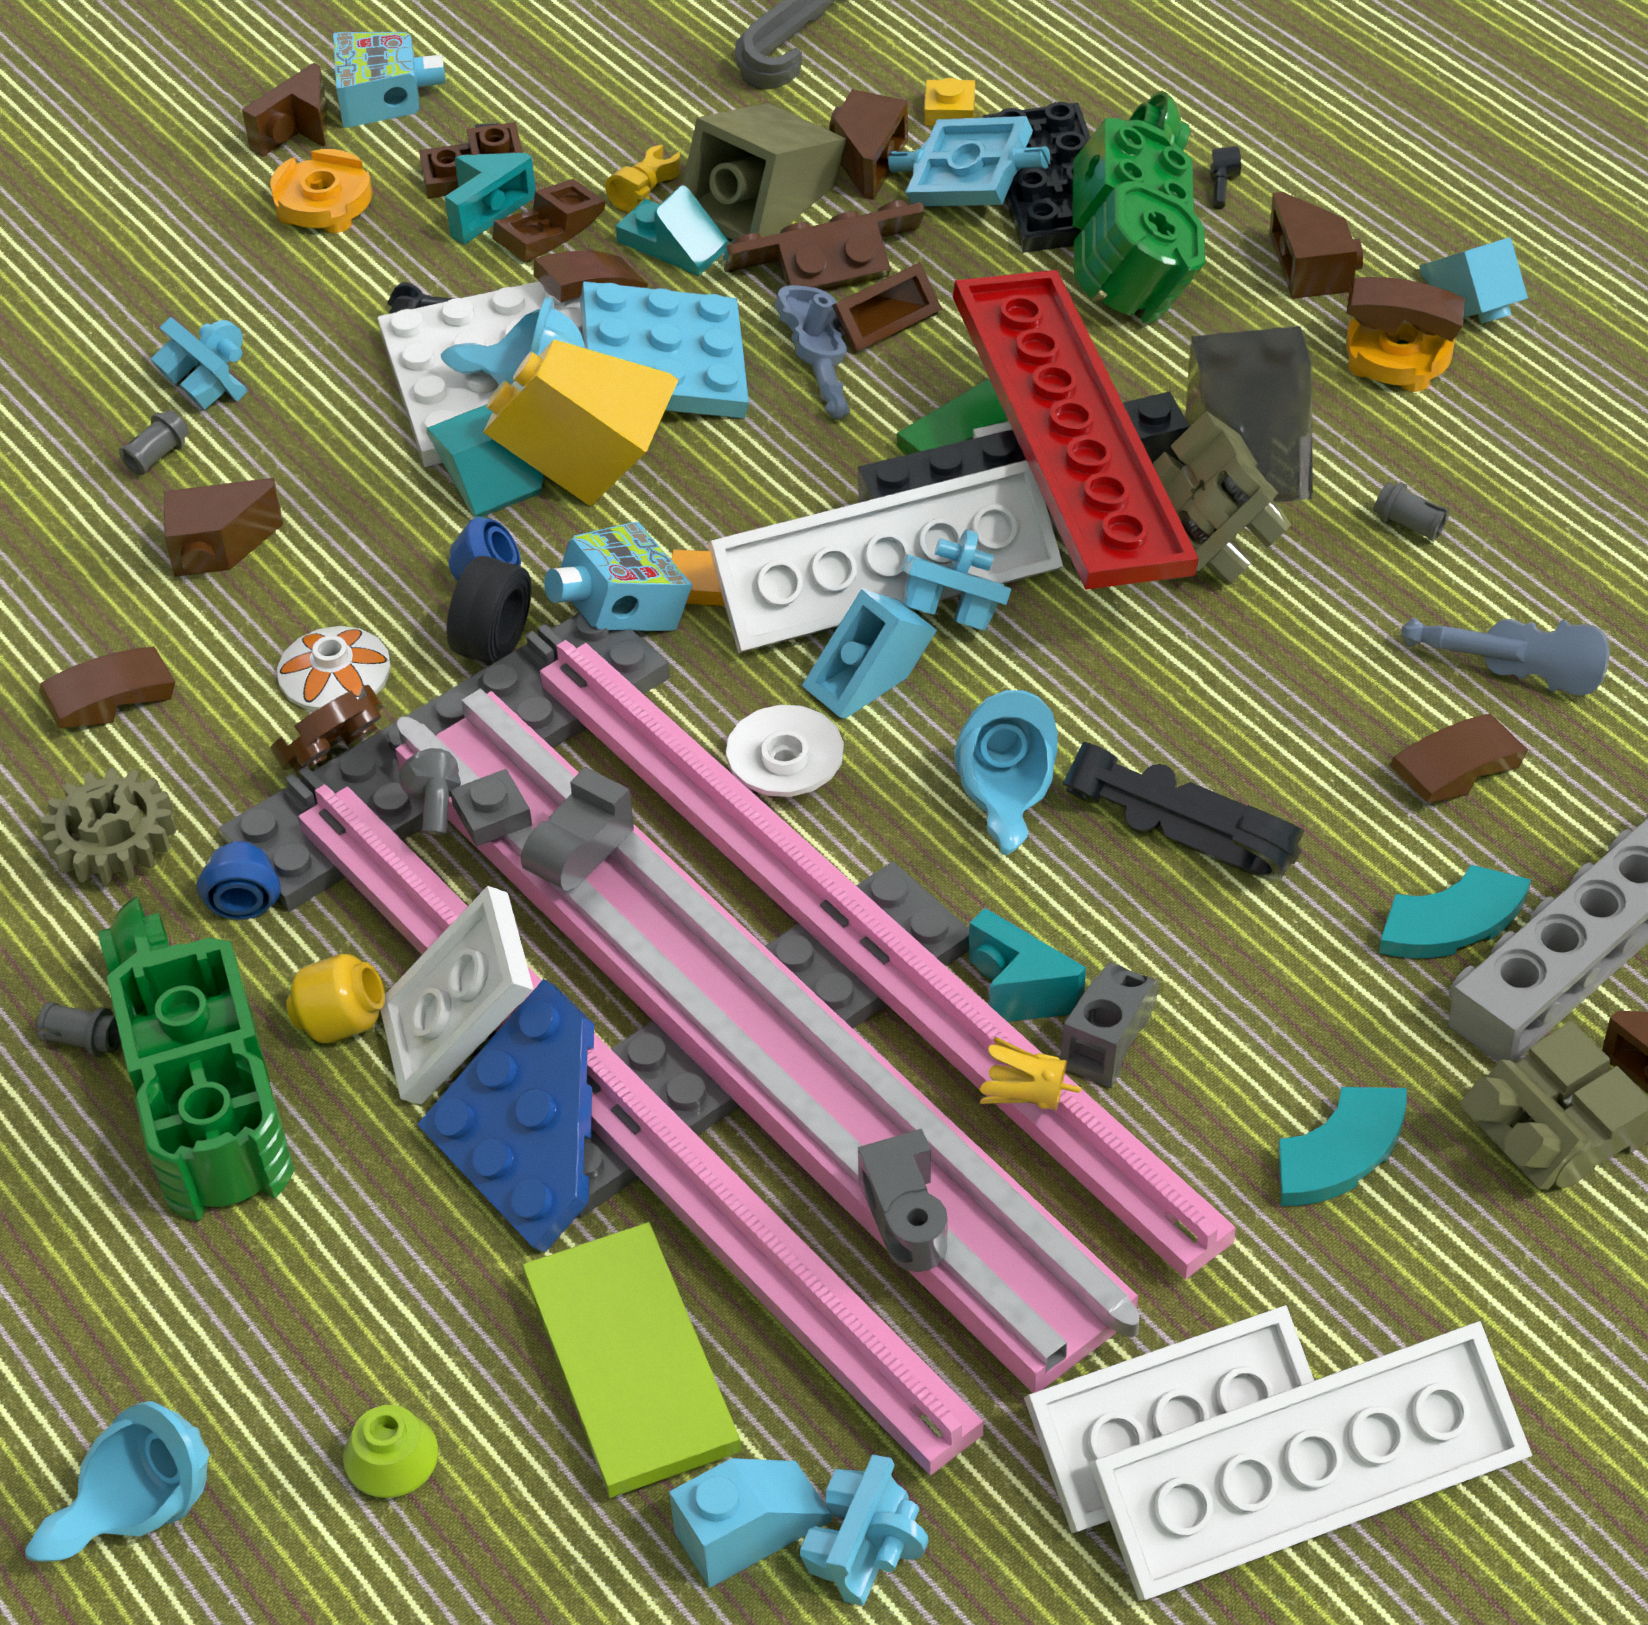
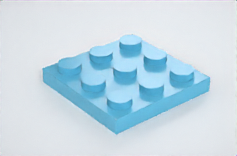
M583 281L580 306L582 337L586 349L661 370L679 379L665 409L667 411L745 418L749 398L737 298L723 297L717 294L704 295L676 292L663 288L649 289L621 286L615 283Z

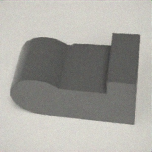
M584 767L570 782L571 794L549 816V820L541 822L533 829L521 853L523 869L566 891L573 890L581 884L634 830L630 789L587 767Z
M1113 962L1108 963L1100 975L1091 982L1064 1023L1060 1060H1067L1066 1070L1112 1088L1121 1072L1124 1056L1138 1032L1143 1030L1150 1018L1158 994V980L1132 972Z
M918 1129L858 1147V1181L889 1256L896 1265L908 1271H928L938 1266L945 1258L947 1251L948 1217L942 1202L929 1194L925 1185L931 1183V1149L923 1130Z

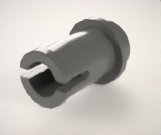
M167 410L164 413H155L151 416V424L126 446L124 445L119 449L123 462L137 475L141 476L147 473L148 469L172 448L179 450L185 445V438L189 435V430L185 422L175 412Z
M1388 482L1376 500L1374 513L1381 515V522L1385 524L1394 521L1428 537L1429 540L1434 542L1446 525L1450 509L1440 507L1408 492L1407 484L1399 482L1397 485Z
M48 1002L43 1006L38 1016L37 1028L49 1030H40L37 1033L40 1041H52L86 1048L89 1055L101 1057L105 1053H114L121 1043L116 1017L109 1008L100 1007L95 1012Z

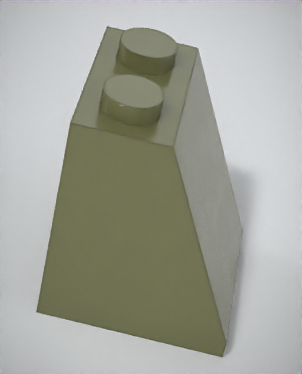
M770 103L697 117L682 185L691 191L724 236L734 240L739 236L749 233H759L761 237L778 234L835 186L846 138Z

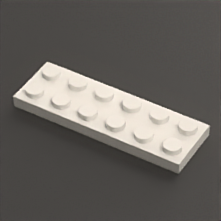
M1027 461L710 541L708 546L738 654L837 628L861 589L895 598L903 603L905 585L909 575L901 570L906 554L951 567V559L934 554L939 538L958 544L962 533L966 529L978 533L976 550L994 555L989 571L970 566L968 571L970 574L1006 584L1062 568L1063 564L1047 506ZM944 586L939 601L960 596L962 591Z
M1481 1321L1093 1460L1089 1464L1138 1601L1531 1457L1532 1453Z

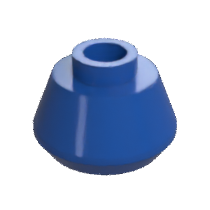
M475 517L470 520L450 548L449 568L457 581L467 565L478 556H488L499 559L502 562L521 566L520 552L514 538L501 523L493 519Z
M235 841L219 847L212 853L197 879L196 891L202 903L215 914L228 919L243 920L257 917L272 907L280 897L281 884L268 855L262 849L248 842Z

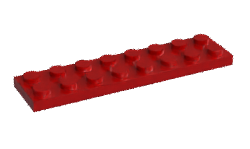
M1058 270L955 280L953 300L1085 590L1195 576L1199 561L1196 551Z

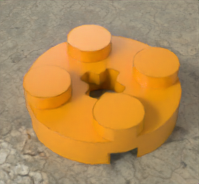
M320 149L310 151L311 160L296 164V158L293 157L282 163L273 173L270 186L277 218L283 224H294L307 228H323L329 233H340L351 227L352 218L361 214L372 199L373 192L369 172L363 169L362 161L351 153L335 149Z
M1352 317L1348 326L1346 351L1349 356L1348 367L1354 375L1359 377H1369L1382 383L1400 385L1407 391H1422L1430 386L1431 379L1441 375L1450 365L1455 338L1451 342L1438 335H1426L1406 320L1402 322L1393 336L1380 329L1364 327ZM1400 339L1408 341V344H1397Z

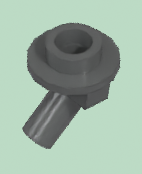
M429 748L417 752L407 759L401 767L399 774L402 790L410 797L424 799L422 833L430 835L446 834L449 797H451L450 790L461 785L456 758L449 751L441 748Z

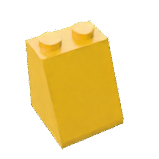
M554 339L539 356L530 352L525 357L513 376L515 382L512 385L504 380L498 386L486 406L493 413L483 433L591 507L647 452L679 379L661 370Z

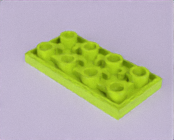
M650 1222L522 1264L526 1282L609 1498L742 1452L740 1437Z

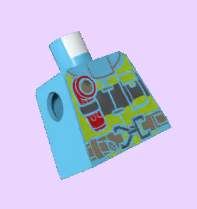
M406 32L333 33L336 89L343 128L415 114L420 110L418 87L446 84L443 55L414 57L412 38Z
M631 522L575 535L568 543L561 567L549 569L544 579L545 592L551 602H572L588 623L599 630L607 628V630L631 629L643 631L677 630L693 585L639 522Z

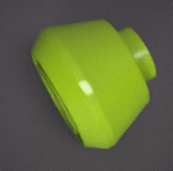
M397 1405L378 1406L364 1413L356 1422L344 1448V1468L349 1480L360 1491L380 1498L399 1497L416 1490L431 1476L438 1460V1443L430 1426L409 1410Z

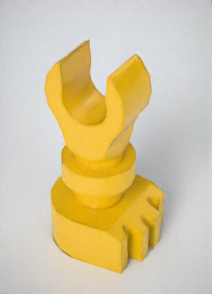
M663 145L653 146L646 151L645 159L642 162L636 163L632 167H622L607 178L605 183L606 194L611 203L619 210L630 213L644 199L650 200L648 194H650V191L656 184L672 180L680 174V152L669 159L663 160Z

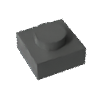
M507 769L450 790L453 807L476 847L532 825L530 808Z

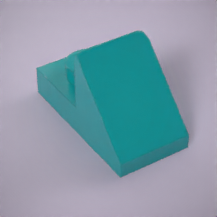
M526 153L457 156L455 158L459 188L445 196L450 237L465 245L492 227L494 221L507 217L533 200L536 186L532 157Z
M684 185L676 189L661 204L644 199L616 225L617 242L697 276H700L725 252L726 246H728L727 238L691 191Z
M983 908L969 923V962L974 964L983 975L993 979L989 988V1006L1007 1022L1071 1014L1085 993V966L986 908Z

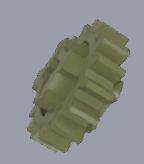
M109 768L105 779L96 780L91 772L85 773V785L78 788L75 785L66 783L63 785L66 798L64 800L50 799L47 804L51 815L41 818L45 834L43 839L50 859L56 858L59 871L63 874L75 869L78 881L85 882L93 873H99L102 884H109L113 873L120 871L128 880L134 878L133 867L140 863L145 867L153 868L156 864L152 852H168L170 844L167 836L176 833L174 813L168 793H161L158 780L155 778L142 783L138 770L133 769L125 778H118L116 769ZM139 809L147 815L146 818L141 817ZM72 833L77 834L78 842L71 837Z

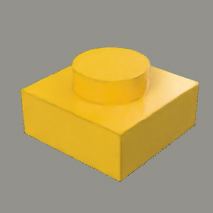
M955 78L926 80L925 126H935L937 119L974 118L975 80H958Z

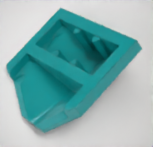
M487 404L427 427L428 437L473 518L487 516L541 494L543 474L483 433L493 413L486 408Z

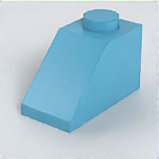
M1511 237L1419 266L1423 278L1429 285L1464 297L1463 318L1478 314L1481 324L1511 315L1509 304L1528 298Z
M861 589L802 686L841 718H847L907 679L937 630L900 600Z
M731 1458L669 1491L675 1535L709 1588L806 1536L808 1530L814 1526L822 1527L832 1521L830 1511L796 1461Z

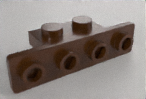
M899 200L881 206L878 212L860 216L856 211L844 212L832 217L828 223L810 226L807 222L794 223L783 228L779 234L761 237L759 233L745 234L735 238L730 245L726 246L722 260L724 271L731 272L779 261L786 286H808L823 291L888 277L891 268L882 237L918 229L925 214L922 202L907 205L906 201Z

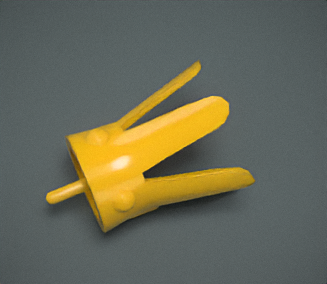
M994 1036L993 1040L996 1045L988 1047L989 1054L995 1060L1009 1066L994 1065L989 1069V1076L994 1081H986L980 1086V1092L984 1095H989V1097L982 1098L980 1104L1032 1103L1041 1109L1048 1108L1056 1112L1062 1090L1076 1093L1081 1092V1087L1063 1083L1067 1060H1060L1058 1057L1041 1053L1034 1055Z

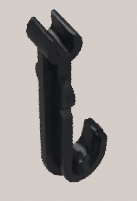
M1088 742L1082 743L1063 782V785L1068 787L1066 790L1068 793L1082 800L1098 804L1100 798L1126 808V821L1130 828L1137 833H1151L1161 823L1166 839L1263 879H1282L1288 865L1295 864L1301 852L1298 844L1305 830L1192 782L1177 787L1176 776L1172 769L1166 765H1152L1143 774L1137 773L1118 765L1119 759L1112 753Z

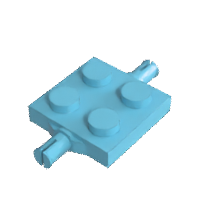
M1026 116L937 119L930 137L921 148L916 151H892L890 153L891 156L888 158V165L892 173L913 172L912 179L905 192L911 204L922 202L923 206L1002 205L1017 171L1023 168H1048L1050 152L1046 146L1026 148L1033 132Z

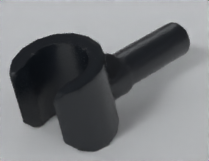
M1238 146L1221 147L1212 150L1213 163L1210 166V176L1214 181L1212 205L1215 209H1223L1225 207L1227 177H1237L1241 174V155Z
M402 282L394 288L387 303L389 306H392L389 314L405 309H415L447 302L455 298L424 295L415 285Z

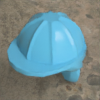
M545 297L541 309L526 314L498 343L489 346L476 343L455 344L441 353V359L446 365L459 373L475 374L484 372L490 374L499 385L504 380L512 385L515 382L513 376L525 357L530 352L539 356L554 339L582 348L585 347L577 326L562 312L554 309L553 298Z
M1005 690L987 697L968 718L960 732L954 749L955 766L961 777V784L966 794L977 806L987 812V832L998 843L1003 855L1011 854L1026 840L1028 829L1022 817L1023 812L1044 798L1053 779L1054 763L1057 755L1058 732L1052 710L1040 697L1024 690Z
M153 1401L136 1403L118 1414L112 1424L95 1439L82 1461L78 1479L77 1498L70 1506L51 1514L43 1520L25 1549L26 1559L35 1562L62 1561L80 1552L97 1535L107 1533L140 1537L160 1528L164 1524L173 1523L187 1516L192 1505L204 1491L207 1480L208 1458L210 1454L208 1448L203 1443L200 1430L192 1426L177 1412L171 1411Z

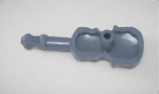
M799 285L784 286L779 289L774 303L780 315L779 319L786 323L793 331L791 339L795 343V353L797 356L811 364L820 390V398L827 403L825 405L826 412L832 419L842 420L843 417L850 413V408L843 395V383L839 382L834 366L843 361L847 351V346L841 339L842 333L835 329L840 326V322L832 307L837 302L832 295L821 289Z
M1412 618L1401 628V636L1408 646H1415L1423 642L1437 649L1484 656L1488 668L1493 673L1498 675L1514 674L1522 679L1527 677L1528 674L1539 675L1545 678L1548 682L1549 691L1552 692L1560 689L1579 696L1590 694L1603 682L1609 663L1610 648L1604 632L1594 625H1571L1567 620L1560 621L1557 629L1551 632L1539 630L1533 622L1523 624L1514 619H1503L1497 622L1488 633L1441 625L1424 626L1415 618Z

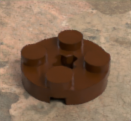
M370 685L362 686L358 699L351 690L325 704L294 725L300 737L290 745H287L281 736L272 744L270 751L283 770L292 768L298 778H300L298 770L307 766L313 771L328 760L325 753L343 740L347 747H350L372 734L377 729L374 723L382 717L379 711L382 709L383 704Z

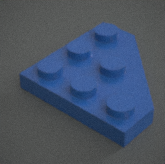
M543 978L417 1125L532 1247L546 1253L589 1202V1176L583 1174L584 1139L591 1138L592 1087L586 1084L588 1050L594 1049L595 1024L554 984Z

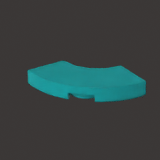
M1470 865L1462 879L1443 892L1424 896L1396 894L1381 937L1379 953L1405 958L1444 957L1456 954L1457 948L1475 943L1483 938L1491 940L1506 929L1518 916L1529 894L1531 879Z
M1341 1087L1338 1107L1324 1125L1302 1136L1279 1139L1280 1205L1299 1206L1332 1199L1356 1188L1359 1180L1372 1172L1380 1163H1385L1392 1154L1402 1131L1407 1103V1088Z

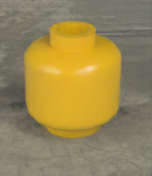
M338 954L304 966L295 974L291 986V995L288 996L286 1002L287 1012L293 1025L299 1030H304L313 1040L321 1044L334 1043L368 1031L373 1027L378 1019L379 1010L382 1009L385 1003V990L378 972L371 964L362 962L352 954Z

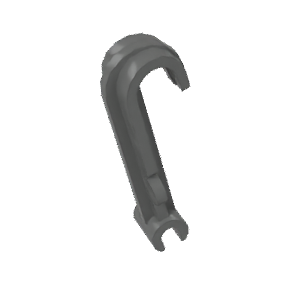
M783 0L751 24L736 41L734 59L737 67L741 70L743 81L749 86L758 89H773L781 87L800 74L802 65V52L795 48L779 57L771 58L766 56L800 31L809 20H818L824 14L826 8L835 0Z

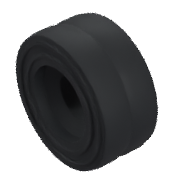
M478 556L467 565L455 587L447 617V642L453 652L491 665L513 652L523 633L531 603V578L525 568L488 556Z

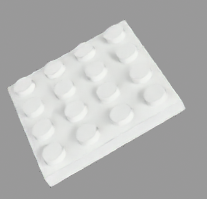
M538 281L516 287H505L497 291L470 297L455 298L447 302L420 308L405 309L397 313L378 317L381 337L424 467L443 463L427 435V427L487 404L499 386L490 374L484 372L462 374L453 370L442 361L441 353L455 344L476 343L489 346L498 343L526 314L541 309L545 297L553 298L554 309L570 318L582 336L580 297L560 303Z

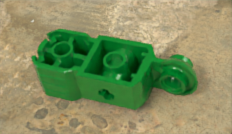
M1162 90L1155 93L1147 102L1140 104L1131 115L1129 121H1124L1120 118H1105L1073 160V226L1082 230L1074 240V277L1091 300L1102 290L1107 294L1102 302L1116 311L1133 316L1138 309H1145V312L1140 317L1143 323L1155 322L1162 318L1206 264L1205 229L1194 213L1192 158L1184 152L1189 139L1190 126L1181 121L1175 101L1167 92Z
M135 896L118 911L111 927L98 931V936L109 975L106 977L127 1070L136 1092L134 1099L145 1148L167 1207L184 1218L200 1221L206 1207L236 1204L250 1198L260 1190L275 1199L290 1181L294 1172V1165L279 1110L270 1086L271 1081L255 1020L232 943L227 940L205 938L184 945L179 943L170 946L159 912L145 916L138 896Z

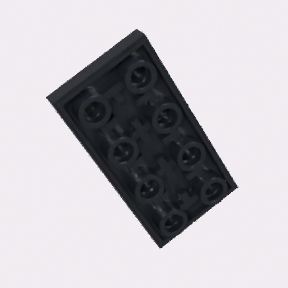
M1054 102L1047 107L1025 110L1007 108L999 113L983 115L982 118L1026 116L1033 130L1026 148L1046 146L1050 152L1048 168H1023L1017 171L1005 197L1022 252L1074 246V240L1082 230L1073 226V160L1091 138L1079 103Z

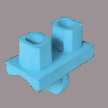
M172 317L160 326V329L168 337L169 341L150 360L174 385L195 366L196 369L180 386L202 409L206 410L224 392L236 402L248 392L243 384L229 374V366L226 364L229 361L237 362L242 356L240 348L243 335L241 330L232 322L220 320L213 324H204L199 331L200 340Z
M968 529L964 530L958 544L939 538L934 554L951 559V567L906 554L901 569L909 574L905 585L903 602L907 607L935 615L943 587L954 588L962 591L953 620L984 631L995 613L997 603L1007 605L1011 588L968 573L970 566L989 571L994 558L992 554L976 550L978 533Z
M872 1454L865 1471L835 1469L826 1489V1504L832 1516L845 1518L839 1531L814 1526L808 1530L800 1548V1556L808 1573L835 1582L844 1602L864 1606L879 1569L893 1572L899 1558L909 1560L921 1558L929 1542L925 1530L915 1522L919 1512L918 1505L909 1501L906 1490L899 1486L892 1478L891 1473L895 1465L892 1458Z

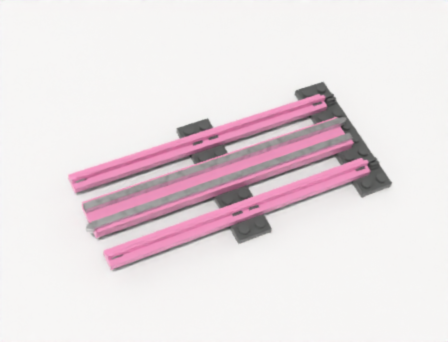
M580 612L552 629L544 624L537 628L538 635L533 631L525 635L527 644L405 717L399 718L395 723L316 770L311 771L307 766L298 770L300 779L294 774L286 777L285 780L288 785L286 788L219 827L224 845L235 841H244L262 849L268 855L281 884L280 897L277 901L288 912L346 877L423 955L468 906L402 841L422 829L424 799L410 797L402 790L399 781L401 767L408 758L419 751L429 748H441L449 751L456 758L461 785L507 769L530 808L532 825L479 845L476 848L653 1020L611 1049L594 1033V1049L588 1050L586 1081V1084L592 1087L591 1138L584 1139L583 1174L589 1176V1202L579 1213L578 1217L582 1218L640 1178L930 1476L983 1436V1420L698 1136L739 1107L743 1108L885 1249L886 1246L858 1181V1147L922 1129L931 1149V1183L925 1185L928 1193L938 1198L946 1208L948 1217L947 1251L945 1258L938 1266L928 1271L909 1272L1032 1393L1043 1390L1117 1332L1127 1337L1137 1336L1139 1331L1138 1295L853 1029L875 1013L881 1012L889 1006L978 1089H980L982 1083L994 1081L990 1078L988 1072L992 1066H1009L990 1056L988 1047L996 1045L993 1040L994 1036L1034 1055L1041 1053L946 967L969 951V928L893 861L859 884L855 885L644 695L670 678L669 663L633 630L596 629L588 623ZM589 729L799 924L764 946L635 825L634 830L573 890H563L523 869L521 853L528 836L541 822L548 821L549 816L571 794L570 782L579 773L553 747L576 733L580 734L584 730ZM449 797L447 819L475 846L453 807L452 798ZM528 967L533 989H535L542 980ZM518 1005L495 1029L497 1032L520 1005ZM1065 1074L1063 1083L1078 1086ZM1081 1089L1080 1093L1062 1090L1056 1112L1048 1108L1041 1109L1032 1103L996 1104L1185 1280L1234 1243L1236 1227L1083 1089ZM1180 1221L1198 1237L1197 1242L1194 1243L1174 1224ZM922 1414H925L942 1432L940 1438L919 1418Z

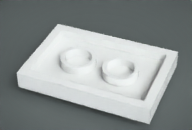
M487 886L385 994V1003L380 1011L400 1099L421 1105L534 990L507 892Z

